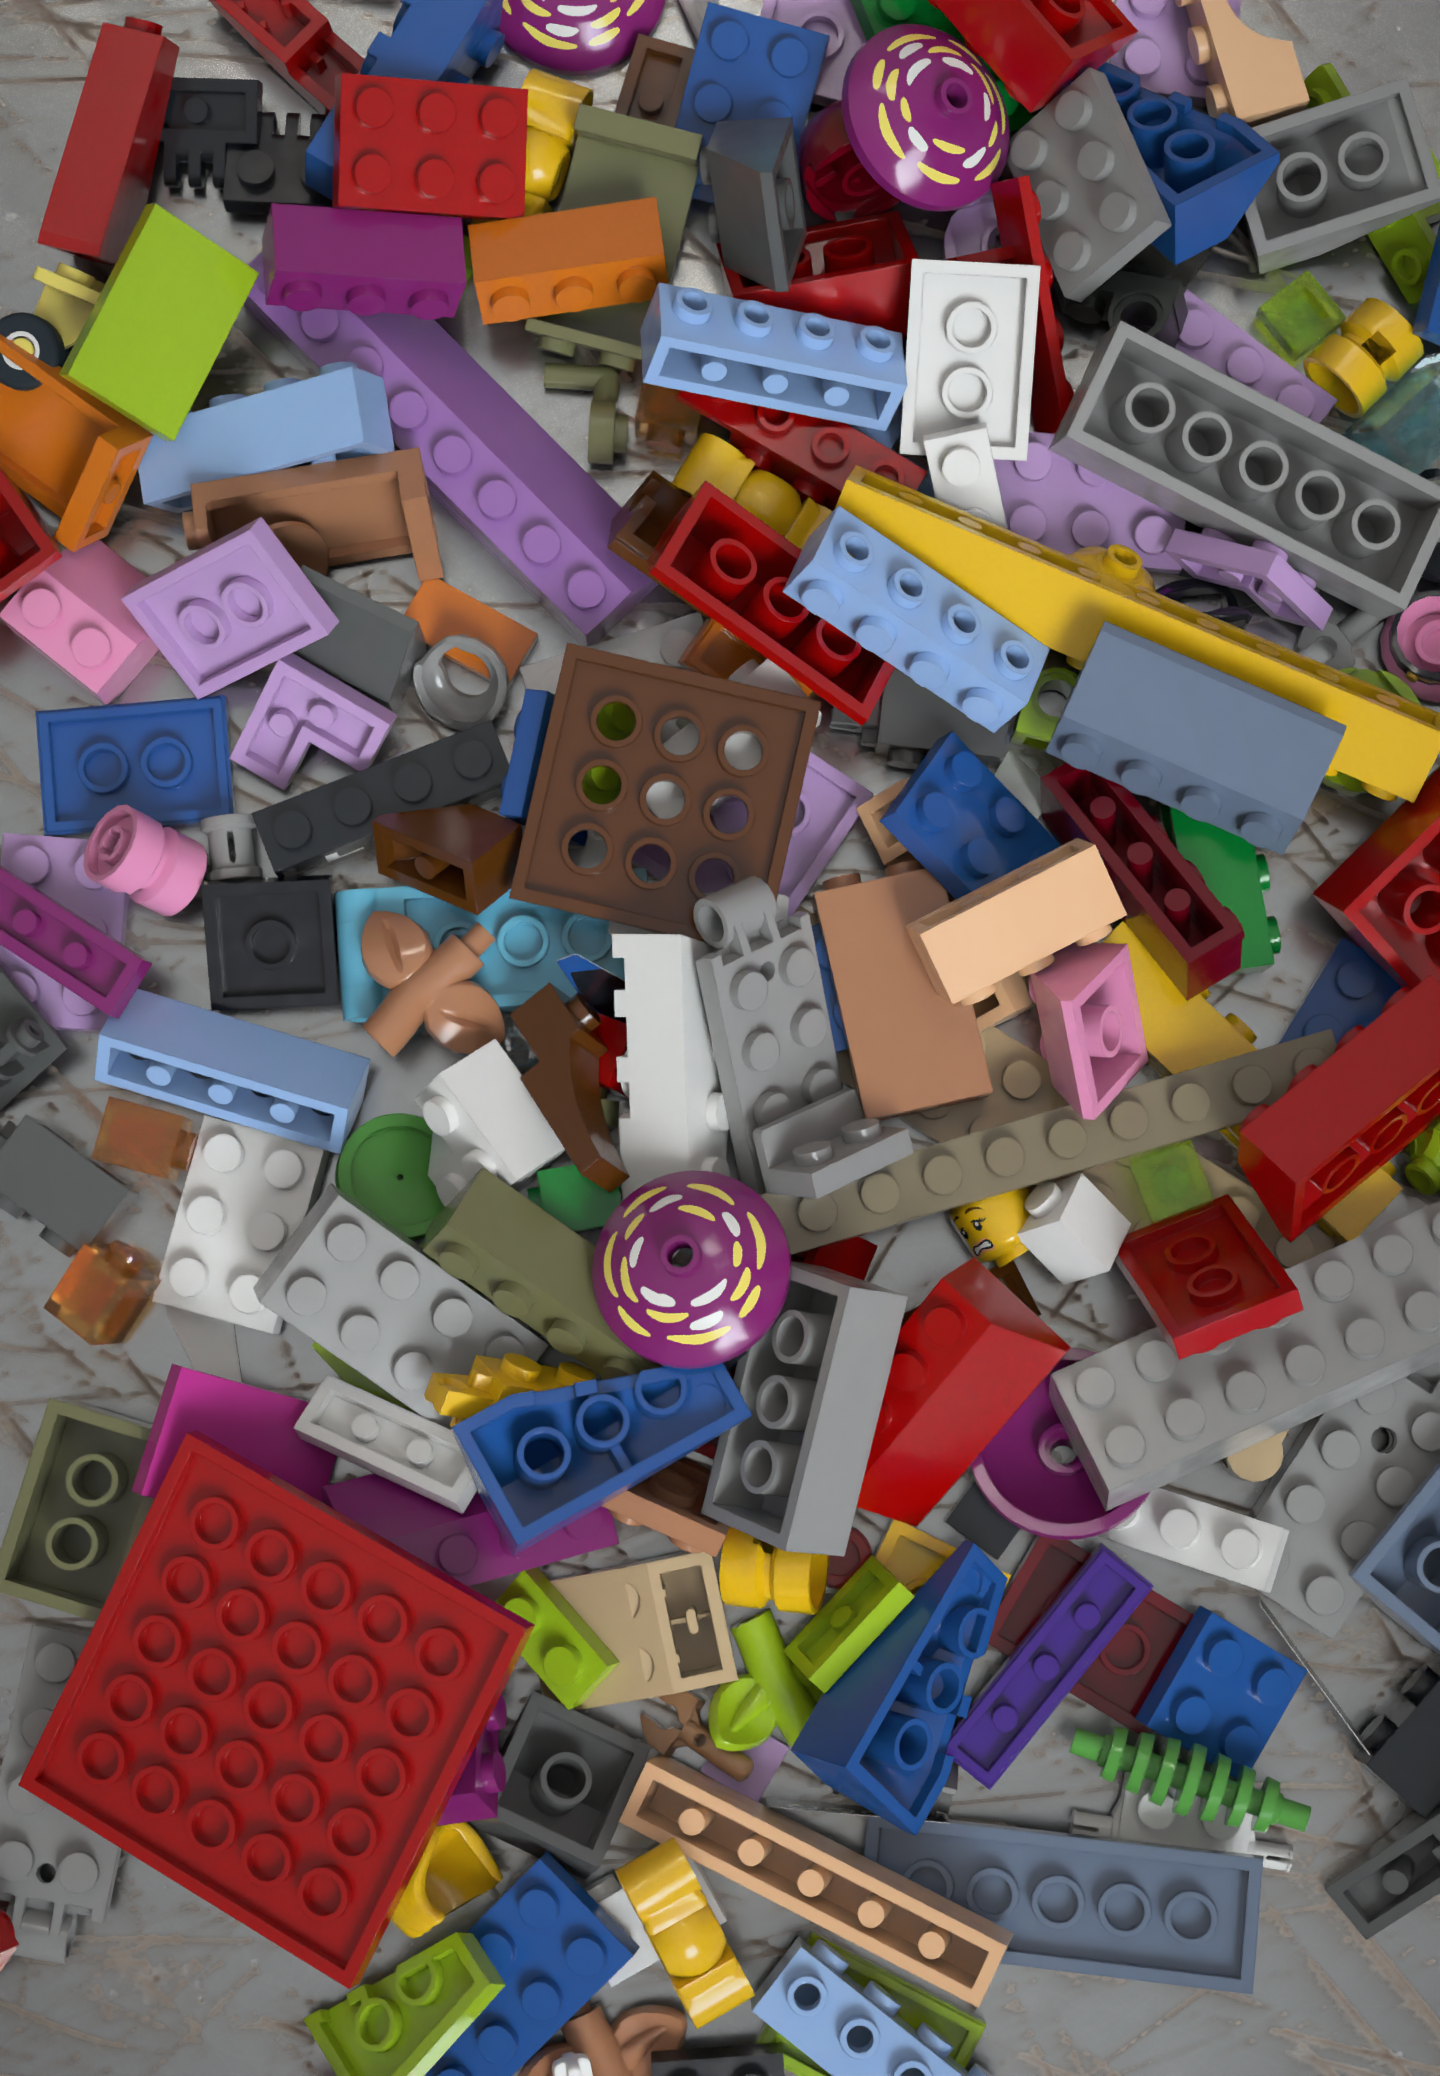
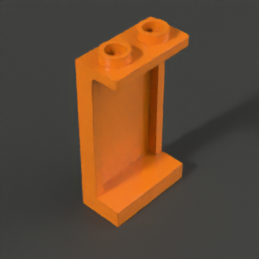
M0 334V353L42 383L36 389L19 391L7 387L0 382V467L18 487L62 518L53 538L70 551L75 552L108 536L153 434L60 376L59 373L62 369L60 366H49L35 357L34 354H30L13 343V340H9Z

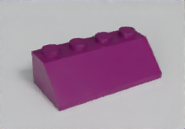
M375 1473L322 1487L326 1505L466 1586L479 1584L619 1544L613 1516L603 1506L596 1508L568 1526L513 1556L482 1501L478 1490L464 1513L461 1514Z

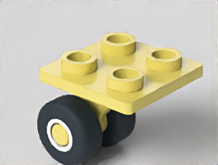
M59 262L55 273L36 266L32 278L44 284L45 287L34 314L20 312L0 319V334L9 340H13V343L30 354H34L35 357L49 366H60L62 368L105 284L95 280V277ZM0 353V382L19 391H30L42 385L40 381Z

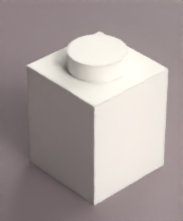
M1083 1173L1056 1182L1046 1181L1037 1186L1025 1201V1209L1030 1213V1216L1017 1235L1033 1255L1063 1285L1109 1272L1131 1223Z

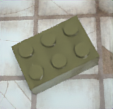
M65 1397L49 1398L0 1550L1 1593L95 1622L97 1621L154 1502V1498L132 1491L153 1424Z

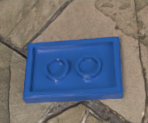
M225 695L206 696L200 699L194 697L35 711L44 836L65 838L91 836L97 823L104 815L119 805H129L162 824V827L171 828L200 826L199 822L205 818L236 814L233 763L229 759L232 750L228 699Z

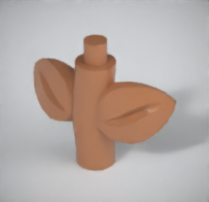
M374 911L368 917L362 934V963L367 974L377 983L389 989L390 992L361 1027L393 1058L407 1044L423 1022L425 1023L426 1031L438 1045L453 1053L471 1054L494 1039L501 1044L505 1040V1025L499 1006L484 987L469 980L484 966L479 957L495 941V938L477 922L461 939L451 934L442 944L433 949L429 933L418 923L398 913Z
M587 2001L560 2028L567 2042L554 2043L538 2051L526 2062L518 2076H553V2061L561 2058L563 2053L571 2051L574 2054L585 2053L590 2058L593 2076H652L651 2051L682 2049L687 2030L685 2012L670 2006L648 2004L623 2011L610 2026L599 2003L590 2005L589 2001Z

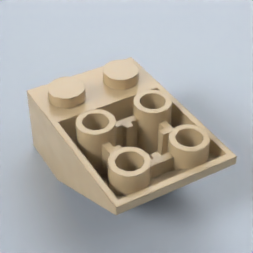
M682 1551L549 1580L620 1661L581 1706L573 1708V1710L670 1695L738 1680L713 1556L705 1552L690 1553ZM539 1677L542 1695L562 1704Z

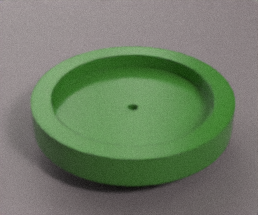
M405 1113L386 1114L366 1122L350 1136L339 1155L335 1171L336 1187L410 1240L415 1241L425 1238L427 1229L432 1221L445 1208L437 1194L436 1186L428 1176L433 1131L429 1128L424 1118Z

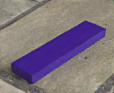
M1101 1542L970 1704L967 1717H960L954 1724L946 1755L955 1757V1763L991 1790L1152 1590L1154 1585Z

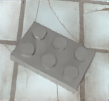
M1090 67L1086 69L1010 138L1006 161L1014 178L1026 175L1030 177L1031 188L1037 194L1041 206V220L1038 225L1041 243L1065 298L1082 302L1172 226L1105 73Z

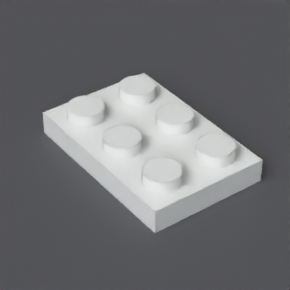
M912 259L905 359L908 386L903 395L900 454L926 455L923 442L924 435L986 422L994 459L1027 461L1041 266Z
M204 1115L152 1301L279 1335L283 1319L259 1303L253 1287L315 1205L330 1151L248 1126Z

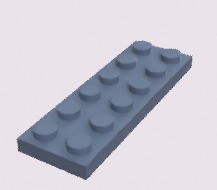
M867 1816L864 1857L1014 1933L1000 1964L1253 1995L1264 1858L1262 1855L950 1820L951 1824L924 1821L917 1836L906 1833L881 1817Z

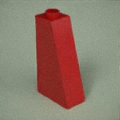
M128 16L125 17L123 27L105 22L102 23L37 243L73 257L115 266L147 204L180 47L161 36L163 26Z

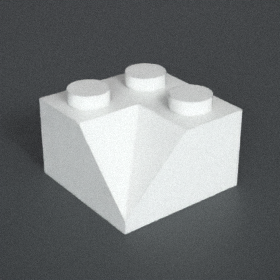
M496 1039L439 1073L414 1099L422 1109L427 1125L433 1131L428 1176L436 1186L437 1194L445 1207L482 1167L520 1192L537 1177L536 1171L544 1170L565 1151L563 1145L520 1079L522 1074Z

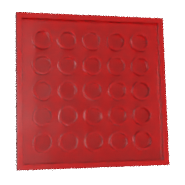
M199 1431L187 1432L18 1785L341 1985L351 1989L360 1983L535 1625Z

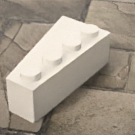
M612 934V957L624 958L625 989L614 990L615 1017H626L627 1051L624 1055L616 1057L617 1082H621L622 1089L625 1095L629 1097L630 1111L623 1113L619 1117L620 1160L630 1175V1178L621 1184L622 1201L642 1185L671 1173L695 1170L730 1176L729 1166L726 1161L729 1124L695 960L719 949L708 943L681 934Z

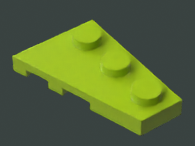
M455 1932L397 1965L396 1972L373 1985H361L347 1993V1999L328 2010L319 2009L303 2018L337 2076H425L506 1984L473 1933Z

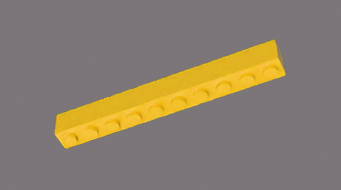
M855 466L845 482L835 509L841 506L1048 648L1067 655L1066 661L1072 667L1081 671L1104 621L1346 725L1344 736L1325 775L1336 776L1338 772H1342L1361 780L1363 789L1380 799L1396 801L1400 797L1412 803L1415 802L1440 752V713L1142 586L1123 583L1136 594L1135 598L1100 584L1101 576L1095 572H1101L1093 569L1081 560L860 466Z

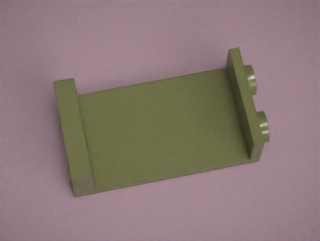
M579 103L573 128L578 137L559 211L656 196L669 285H671L700 170V150L702 146H706L703 135ZM651 300L587 309L580 312L528 318L524 330L531 335L539 336L537 348L569 357H573L575 346L600 352L598 364L633 373L636 362L642 363L640 329Z

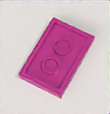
M172 1363L132 1491L155 1499L186 1433L192 1431L203 1433L321 1502L324 1499L322 1487L328 1486L337 1456L300 1439L293 1428L310 1401Z

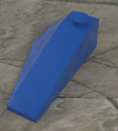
M723 1363L694 1369L665 1366L643 1370L638 1374L599 1381L593 1379L577 1382L567 1387L511 1394L456 1424L451 1430L480 1497L514 1556L750 1418L752 1413Z

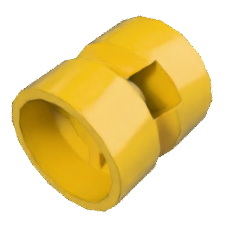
M1374 297L1366 298L1340 325L1341 335L1330 334L1303 362L1308 378L1337 399L1334 405L1337 410L1352 418H1361L1387 391L1386 381L1397 382L1424 354L1423 344L1418 336L1412 334L1413 327L1396 309Z
M729 1527L723 1542L720 1559L719 1582L722 1601L725 1605L761 1609L765 1607L769 1600H773L779 1611L815 1615L819 1612L826 1593L829 1555L784 1551L733 1527Z

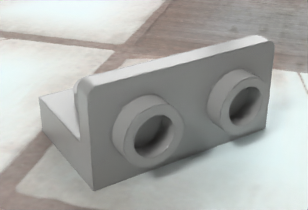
M842 1089L753 1131V1140L766 1193L818 1199L914 1153L908 1128L880 1126L878 1119H864L859 1095L855 1089Z

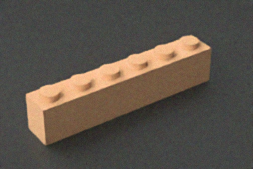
M662 1754L646 1762L619 1820L620 1823L661 1844L674 1837L683 1854L693 1861L978 2008L1014 1935L1013 1932Z

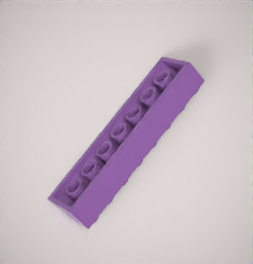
M263 251L248 264V266L259 272V275L244 306L314 377L319 376L320 367L330 363L346 361L354 362L359 369L384 378L395 451L420 447L427 485L431 495L581 646L588 647L597 644L659 585L607 548L612 519L622 507L435 320H423L413 315L391 313L362 316L347 310L317 308L311 311H294L286 306L266 305Z

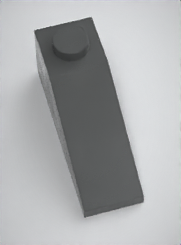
M1440 1803L1426 1819L1412 1812L1326 1884V1892L1366 1940L1440 1893Z

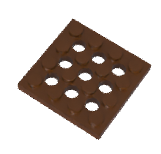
M567 643L509 899L662 934H681L705 943L707 942L701 937L696 928L693 915L695 903L707 896L699 890L695 880L696 871L703 862L716 859L727 864L733 875L732 884L750 876L762 879L770 887L777 901L821 701ZM610 704L624 705L634 715V731L623 740H610L604 737L598 729L597 716L604 707ZM681 718L688 720L695 726L698 732V744L692 752L686 755H675L664 748L661 742V730L670 720ZM738 733H746L753 736L761 746V759L759 763L748 770L734 768L728 763L724 754L726 741ZM594 768H609L620 779V793L614 801L608 804H596L590 801L584 794L582 788L583 779ZM670 782L682 791L684 806L677 816L670 819H661L650 812L646 803V795L654 784ZM721 797H735L746 808V824L736 833L727 834L720 832L711 822V806L714 801ZM580 831H594L605 841L606 856L595 867H580L571 860L568 854L569 841ZM642 846H658L668 855L670 867L667 875L662 880L648 883L640 880L635 875L632 869V857Z

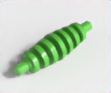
M1115 1726L1111 1735L1105 1734V1736H1101L1076 1727L1069 1753L1095 1761L1096 1765L1101 1767L1099 1777L1111 1783L1118 1769L1127 1772L1124 1789L1137 1795L1144 1778L1151 1780L1148 1801L1160 1807L1166 1798L1169 1787L1175 1788L1176 1793L1172 1813L1186 1817L1195 1796L1201 1797L1198 1820L1213 1822L1220 1804L1227 1806L1224 1825L1239 1828L1245 1813L1253 1815L1251 1831L1266 1833L1269 1825L1274 1826L1276 1823L1304 1832L1307 1827L1311 1806L1284 1798V1794L1280 1793L1281 1784L1279 1781L1267 1776L1261 1789L1255 1788L1256 1770L1244 1764L1241 1766L1235 1781L1228 1779L1232 1759L1221 1753L1216 1755L1210 1772L1203 1770L1207 1755V1747L1194 1742L1188 1752L1185 1763L1178 1762L1181 1748L1180 1739L1167 1737L1160 1755L1152 1753L1155 1734L1141 1732L1134 1747L1126 1744L1129 1732L1127 1728Z

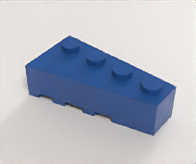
M400 0L402 6L393 25V34L391 37H388L382 32H378L367 50L360 74L473 84L471 78L480 65L486 68L490 67L503 46L505 34L500 32L503 0ZM334 106L305 151V185L331 200L333 197Z

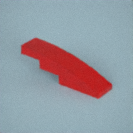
M208 0L244 39L320 114H325V117L328 116L335 104V76L340 73L360 74L364 58L333 32L329 20L307 0Z

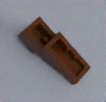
M549 982L510 1014L539 1060L520 1079L580 1174L611 1193L630 1178V1175L620 1160L611 1140L601 1103L599 1058L609 1050L595 1030L602 1021L594 1008L582 995L576 993L570 998Z

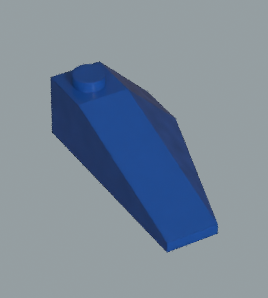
M1108 62L1102 64L1097 70L1105 73L1172 223V226L1151 244L1174 265H1177L1227 239L1279 164L1280 152L1242 119L1222 112L1217 119L1192 109V98L1174 91L1168 98L1141 87L1140 76Z
M964 1540L915 1593V1597L833 1686L825 1694H822L790 1749L826 1785L906 1833L917 1836L949 1778L955 1757L946 1755V1750L956 1717H967L972 1697L963 1694L973 1660L986 1653L1008 1579L974 1542Z

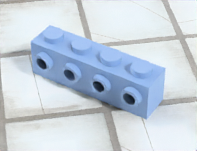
M658 282L640 329L643 383L881 431L887 430L908 386L902 333L886 330L878 326H866L824 317L816 313H804L765 305L754 300L746 301L703 292L696 288H684Z
M335 362L320 367L319 376L306 380L281 378L265 383L263 386L264 392L251 396L226 394L212 398L209 401V408L196 412L189 411L174 441H164L153 434L138 467L143 504L174 513H181L193 509L190 484L395 451L384 378L359 369L354 362Z
M838 506L808 537L782 591L803 605L808 611L821 617L857 641L863 648L875 653L912 678L917 684L927 688L963 712L969 719L981 724L993 733L1028 704L1050 651V648L841 506Z
M137 988L120 1018L109 1016L99 1033L94 1080L341 1154L363 1103L371 1059Z
M798 1936L756 1991L755 1996L750 1999L753 2013L832 2076H992L976 2063L968 2072L948 2056L954 2047L939 2032L925 2022H922L916 2030L896 2013L902 2005L880 1985L870 1980L866 1987L863 1988L844 1973L850 1965L849 1962L821 1939H818L812 1947Z

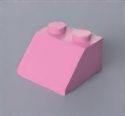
M98 540L75 552L70 551L68 548L63 550L60 559L19 589L0 612V618L16 635L101 703L113 705L157 653L159 648L120 599L133 585L147 577L102 541Z
M1072 943L1053 953L1055 961L1036 973L1030 974L1029 993L1032 1001L1037 1005L1042 1030L1040 1049L1044 1060L1048 1062L1052 1086L1082 1119L1095 1120L1149 1061L1128 944L1092 943L1086 946H1077L1076 943Z

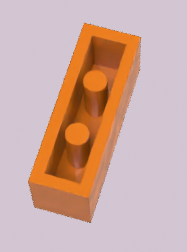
M656 196L468 225L473 278L483 325L514 322L521 319L567 312H580L587 309L627 303H640L652 300L658 282L669 284Z

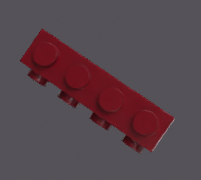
M1067 762L1040 777L1041 813L1043 820L1063 845L1076 838L1096 845L1127 913L1122 918L1123 921L1187 1001L1241 968L1242 940H1244L1245 934L1238 918L1228 907L1222 906L1206 886L1197 867L1191 861L1183 858L1170 842L1165 829L1158 819L1144 810L1131 791L1090 771L1075 768Z

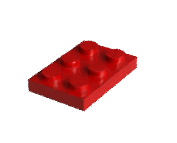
M351 73L336 75L332 208L489 220L524 217L528 89Z
M1229 1194L1126 1234L1115 1258L1116 1264L1179 1360L1193 1354L1209 1352L1223 1342L1255 1329L1271 1327L1281 1319L1304 1310L1298 1288Z

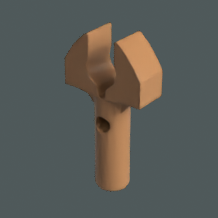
M691 1691L658 1696L663 1702L674 1706L677 1710L678 1720L683 1724L682 1730L677 1728L666 1730L662 1724L650 1716L640 1714L642 1730L648 1745L662 1755L671 1757L676 1748L688 1746L738 1782L746 1780L751 1775L754 1769V1762L750 1757L741 1751H725L715 1747L709 1729L702 1725L699 1713L706 1702Z

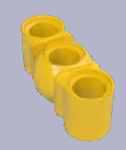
M535 68L529 71L521 89H528L524 216L553 212L548 202L558 196L568 173L570 151H574L578 137L573 128L579 103L592 106L594 99L592 89ZM473 218L472 224L485 223V222L498 221V220L476 219V218Z
M701 433L671 483L689 496H692L705 480L802 550L808 537L833 511L815 503L809 497L801 503L799 493L786 481L762 469L752 470L756 462L746 458L734 446L712 434Z
M674 1837L614 1870L696 2029L701 2028L755 1996L735 1954L727 1943L726 1936L709 1906L691 1866Z

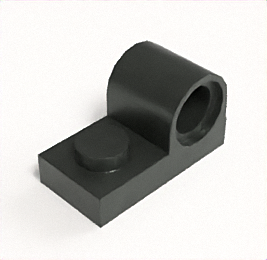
M1118 270L1082 302L1065 298L1056 276L1053 279L1062 313L1068 314L1077 321L1088 324H1095L1101 320L1108 321L1110 329L1120 320L1135 328L1151 326L1153 328L1145 332L1146 334L1173 348L1176 347L1179 334L1182 333L1188 315L1181 281Z

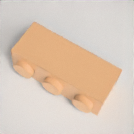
M1076 838L905 925L937 995L952 1005L960 1001L962 1006H967L991 996L997 990L995 983L1015 972H1018L1020 976H1026L1046 968L1055 961L1054 952L1074 942L1077 946H1086L1101 940L1112 932L1113 929L1110 924L1123 918L1127 913L1096 845Z

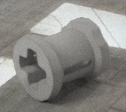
M252 814L218 815L205 818L199 822L200 832L206 834L208 838L211 871L205 875L206 880L264 878L263 869L257 867L255 863L252 830L256 828V824ZM228 839L233 840L235 862L230 861Z

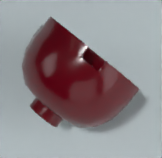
M841 100L826 106L808 122L800 134L797 162L800 184L814 213L826 220L837 221L834 212L845 213L856 209L854 217L859 218L885 212L901 201L881 187L858 159L845 129Z

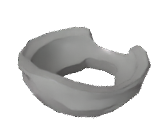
M465 634L446 636L435 644L421 660L414 663L412 679L418 700L428 715L434 717L447 727L464 731L489 720H494L507 699L509 677L505 662L491 644L479 638ZM458 647L462 651L475 654L482 659L488 667L491 677L487 691L479 695H469L455 688L448 678L445 666L441 662L444 654L450 649Z

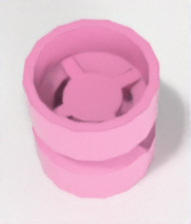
M119 805L107 812L94 828L84 852L83 867L86 876L92 881L116 893L126 892L133 901L162 916H173L191 902L200 888L206 872L207 854L204 846L196 840L171 827H162L161 823L129 805Z

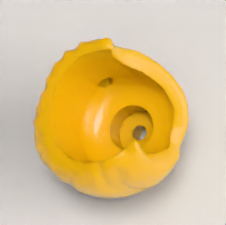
M467 1822L436 1826L391 1918V1922L410 1938L422 1936L440 1924L449 1913L495 1888L503 1879L486 1844Z

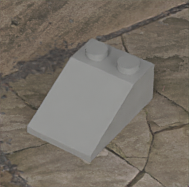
M1408 76L1252 127L1254 131L1280 152L1279 164L1242 216L1259 275L1322 255L1440 202V181Z

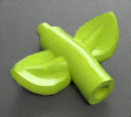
M767 1608L745 1618L730 1628L747 1673L738 1675V1680L721 1683L714 1693L709 1706L708 1725L711 1739L716 1748L725 1751H744L758 1747L770 1738L776 1726L781 1731L788 1746H793L823 1694L783 1652L786 1648L783 1637L771 1609Z

